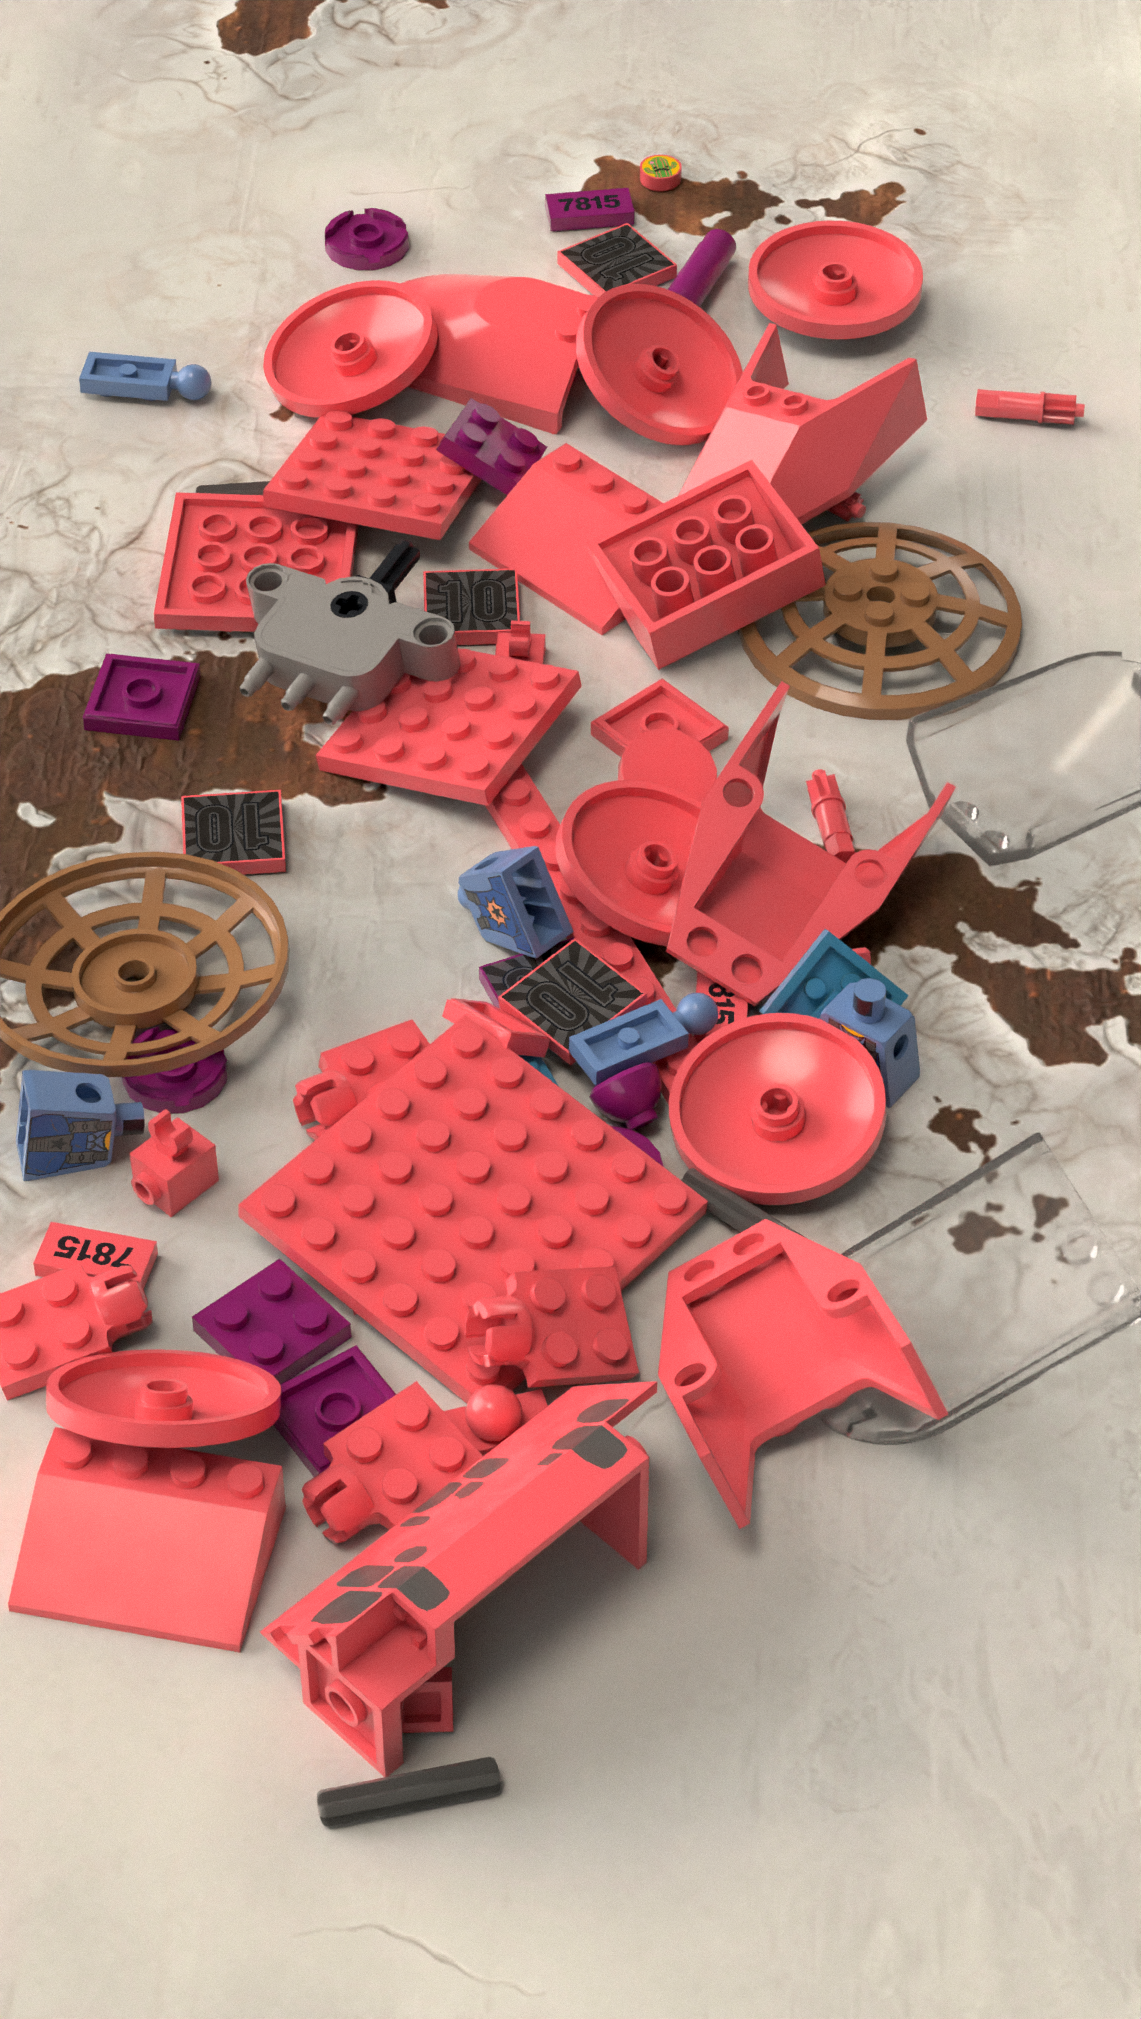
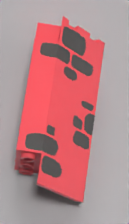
M657 1381L571 1387L260 1631L268 1641L300 1669L303 1703L382 1776L388 1777L404 1764L400 1702L455 1658L454 1622L568 1529L580 1521L638 1570L647 1563L649 1456L636 1439L631 1436L624 1437L613 1427L657 1393Z

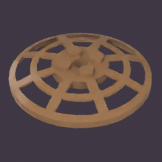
M857 522L833 525L807 532L819 547L822 565L834 573L828 579L826 586L781 608L784 621L796 638L793 643L776 656L761 638L755 621L738 629L743 650L753 666L774 686L778 687L781 681L788 684L790 688L787 695L814 708L841 716L868 720H903L927 717L952 710L976 699L992 688L1008 671L1017 655L1022 630L1021 606L1014 588L1002 571L984 555L965 543L942 533L917 526L889 522ZM849 539V540H845V541L833 543V544H830V545L825 546V547L819 546V544H823V543H827V542H831V541H835V540ZM925 545L939 548L955 556L947 557L941 552L931 549ZM877 547L875 558L863 559L852 563L837 555V553L852 549ZM895 549L916 553L934 562L916 568L908 563L894 560ZM977 568L995 584L1007 602L1008 613L980 604V597L976 586L965 569ZM951 574L961 586L965 599L938 594L932 580ZM823 601L825 619L809 628L801 618L796 602ZM937 610L964 615L958 628L946 639H943L932 628L936 620ZM978 620L1005 628V636L996 652L975 671L972 672L956 653L971 638L978 625ZM837 633L851 642L866 646V653L860 654L845 650L825 640ZM916 640H919L927 648L911 654L885 656V648L906 645ZM812 651L833 663L864 670L862 693L845 691L821 684L801 675L792 667ZM940 662L955 680V682L924 692L881 695L883 672L914 670Z
M133 852L99 857L64 868L41 879L18 894L0 911V957L14 934L34 915L45 908L62 927L41 946L30 966L0 958V977L26 984L25 990L28 1007L37 1023L11 1029L0 1016V1038L24 1057L49 1068L73 1073L103 1074L108 1078L143 1076L170 1071L198 1062L227 1048L251 1031L270 1011L282 992L289 971L290 953L284 919L274 901L257 883L237 870L209 859L179 853ZM145 878L142 903L111 906L80 917L65 899V897L75 892L100 884ZM166 879L184 880L205 885L223 892L237 901L217 920H214L210 916L194 909L163 903ZM253 913L261 921L271 939L275 960L274 964L244 971L245 967L241 949L230 932ZM139 920L138 929L123 930L102 938L93 931L113 923ZM167 920L184 924L199 930L201 933L185 943L175 935L160 931V921ZM72 942H75L83 950L74 963L72 973L48 970L56 956ZM217 944L227 959L229 973L198 976L196 959ZM129 977L142 979L135 982L125 981ZM270 983L261 998L241 1018L221 1032L211 1028L230 1011L239 997L241 989ZM43 987L73 991L78 1007L52 1017L43 1001ZM224 992L216 1006L199 1021L184 1011L196 994ZM90 1021L114 1028L110 1043L87 1039L69 1030ZM165 1022L178 1031L174 1035L158 1040L133 1043L137 1029L152 1027ZM53 1036L58 1041L75 1049L105 1056L103 1060L77 1058L50 1051L32 1042ZM190 1040L197 1042V1044L167 1054L140 1059H127L131 1055L163 1051L182 1045Z

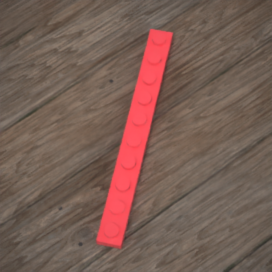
M521 764L486 808L511 849L531 846L539 847L574 931L566 939L576 938L647 993L648 1004L662 999L672 1013L675 1012L676 1008L632 938L597 918L577 899L568 887L559 869L555 851L556 836L560 824ZM690 1033L688 1048L653 1062L658 1067L662 1085L661 1094L668 1105L670 1089L676 1072L685 1057L698 1044Z

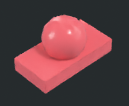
M487 1385L473 1393L468 1400L467 1406L443 1412L482 1456H485L548 1405L542 1389L515 1395L512 1390L501 1385Z

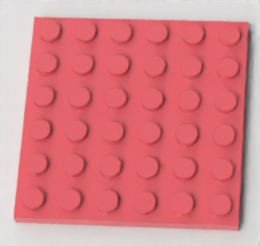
M464 1015L238 1204V1217L464 1402L468 1403L473 1393L482 1387L501 1385L513 1391L526 1379L522 1369L514 1365L484 1367L474 1362L467 1349L468 1346L485 1345L486 1336L465 1338L467 1311L480 1298L507 1296L505 1280L513 1272L606 1266L616 1267L620 1290L622 1291L706 1214L708 1201L508 1048L506 1050L498 1039Z

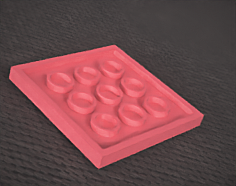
M330 411L325 416L321 415L264 488L263 506L441 540L482 479L436 450L445 434L438 433L434 428L425 426L411 428L395 425L393 421L388 419L368 420L352 417L350 413L345 411Z
M176 492L154 609L155 629L255 632L258 623L254 619L246 584L248 573L259 565L274 563L323 578L326 584L339 578L352 577L359 525L264 507L263 495Z
M458 648L460 668L453 677L435 682L404 673L388 696L379 705L368 710L352 711L315 755L319 770L489 806L582 687L579 671Z

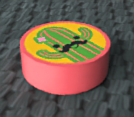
M669 155L649 156L640 164V182L644 187L652 191L663 192L672 190L681 182V163Z

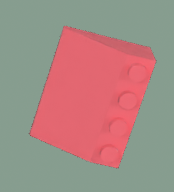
M565 443L531 466L469 541V550L498 569L517 568L518 582L600 635H603L624 621L625 617L587 550L585 542L663 503Z
M752 459L585 542L587 550L635 637L658 670L826 586L819 547Z
M55 1427L37 1473L9 1597V1611L240 1652L286 1509L282 1466L181 1448H147L116 1444L89 1438L68 1429Z

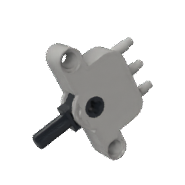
M402 540L393 547L370 578L356 575L354 577L339 578L326 584L323 578L280 564L267 563L252 569L246 577V584L254 619L258 623L254 632L259 660L245 676L244 682L240 686L241 694L245 697H251L267 681L276 687L286 690V695L281 700V705L287 711L294 710L306 697L327 703V710L323 714V720L329 725H334L339 718H343L348 710L362 711L379 705L388 696L404 673L435 682L453 677L460 668V659L452 622L445 617L396 601L395 590L420 559L419 549L414 547L411 541Z

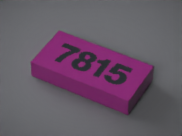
M629 188L545 194V208L550 231L552 232L615 227L626 223L634 224L635 212Z

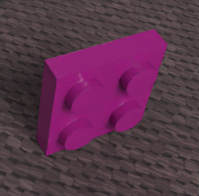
M471 398L436 450L508 495L531 466L541 459L548 446L538 441L532 432L518 428L502 418L491 406L479 403Z
M280 1258L192 1316L193 1331L218 1355L242 1360L258 1366L272 1374L279 1381L280 1385L292 1379L352 1338L351 1323Z

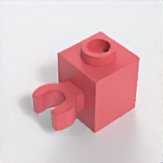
M165 1109L148 1122L151 1138L130 1153L133 1176L131 1184L137 1196L148 1205L155 1204L172 1217L217 1183L219 1176L215 1144L177 1117L171 1122V1114Z

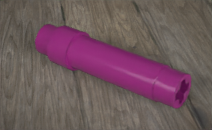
M710 230L697 245L668 290L687 298L701 307L736 252L734 238L724 230Z

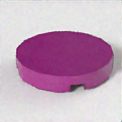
M364 208V214L354 215L353 210L345 211L333 218L325 228V252L332 261L345 268L358 271L382 269L392 266L403 259L409 250V235L406 230V224L402 218L390 211L378 208Z
M155 1027L143 1032L133 1040V1043L158 1040L174 1035L178 1031L174 1028L160 1031L159 1027ZM190 1040L182 1045L163 1051L131 1055L127 1059H140L167 1054L197 1044V1042ZM223 1049L198 1062L170 1071L143 1076L122 1077V1082L129 1097L135 1102H141L145 1109L158 1113L165 1109L170 1114L186 1113L204 1107L220 1094L227 1082V1058Z

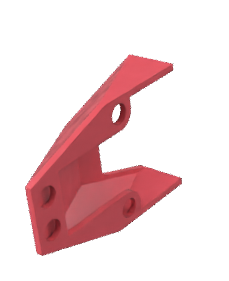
M769 323L678 496L752 459L801 525L850 497L927 421L917 359L909 357L840 397L824 400L784 389L789 382L776 324Z
M781 681L702 801L666 952L753 1006L758 1005L779 987L824 929L841 940L879 910L940 819L956 788L947 782L927 814L878 851L871 849L861 850L852 855L847 863L774 820L762 811L761 804L764 798L763 785L777 723L790 688L783 681Z
M764 1219L668 1272L658 1376L700 1460L739 1529L750 1524L755 1453L759 1446L773 1437L790 1433L799 1423L822 1410L841 1405L851 1394L864 1388L873 1387L937 1420L948 1415L911 1341L860 1263L770 1220Z

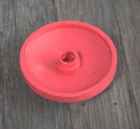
M815 221L783 229L763 241L753 253L749 263L748 290L757 309L777 325L810 337L856 339L882 333L906 320L915 311L922 294L923 269L914 251L896 236L882 229L856 222Z
M371 280L343 285L309 300L282 322L271 337L265 351L263 364L265 377L276 399L284 407L297 414L319 418L321 415L325 416L330 411H345L351 415L391 399L408 387L421 374L429 363L436 347V322L423 296L404 284L384 280Z
M627 284L612 288L596 299L583 316L577 329L576 356L582 376L594 397L621 424L639 435L660 443L693 445L706 441L743 373L740 360L731 341L713 318L692 301L662 287L647 284Z
M640 780L605 782L584 791L571 803L556 836L555 851L557 862L568 887L591 913L612 928L647 943L667 946L702 802L668 786Z
M769 1013L743 1018L721 1027L704 1038L690 1051L678 1068L669 1095V1119L672 1137L677 1151L689 1169L695 1168L711 1181L734 1192L750 1203L788 1205L805 1202L826 1195L843 1186L854 1178L874 1155L882 1139L886 1123V1098L883 1078L873 1057L856 1038L821 1019L794 1013Z
M163 1349L128 1350L89 1356L70 1362L55 1370L49 1376L46 1385L47 1413L53 1421L63 1428L101 1441L147 1448H190L241 1440L270 1428L279 1419L281 1408V1385L266 1370L242 1360L195 1351Z

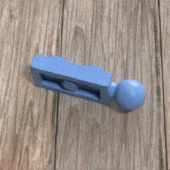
M100 352L88 353L79 377L81 393L98 394L105 397L141 398L148 401H168L172 389L178 390L186 399L199 400L208 394L212 384L209 372L197 364L187 365L177 372L176 359Z
M704 993L686 995L679 1002L676 1011L673 1013L660 999L569 1037V1053L594 1085L597 1086L626 1069L646 1062L653 1063L688 1048L689 1033L702 1035L709 1032L716 1025L718 1008L715 1001Z

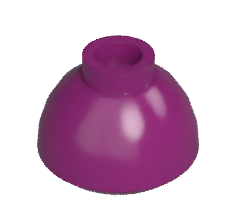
M646 1062L626 1069L595 1086L590 1093L589 1099L594 1107L610 1120L625 1123L627 1128L633 1131L645 1127L658 1119L654 1110L660 1099L662 1087L658 1067L656 1064Z

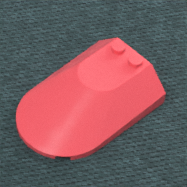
M439 274L419 277L400 283L411 287L423 296L429 305L437 326V343L434 353L425 369L408 387L465 406L472 398L479 403L491 406L502 418L552 434H557L562 428L563 410L577 368L579 367L576 356L577 329L585 313L598 298L597 296L587 295L535 278L514 276Z

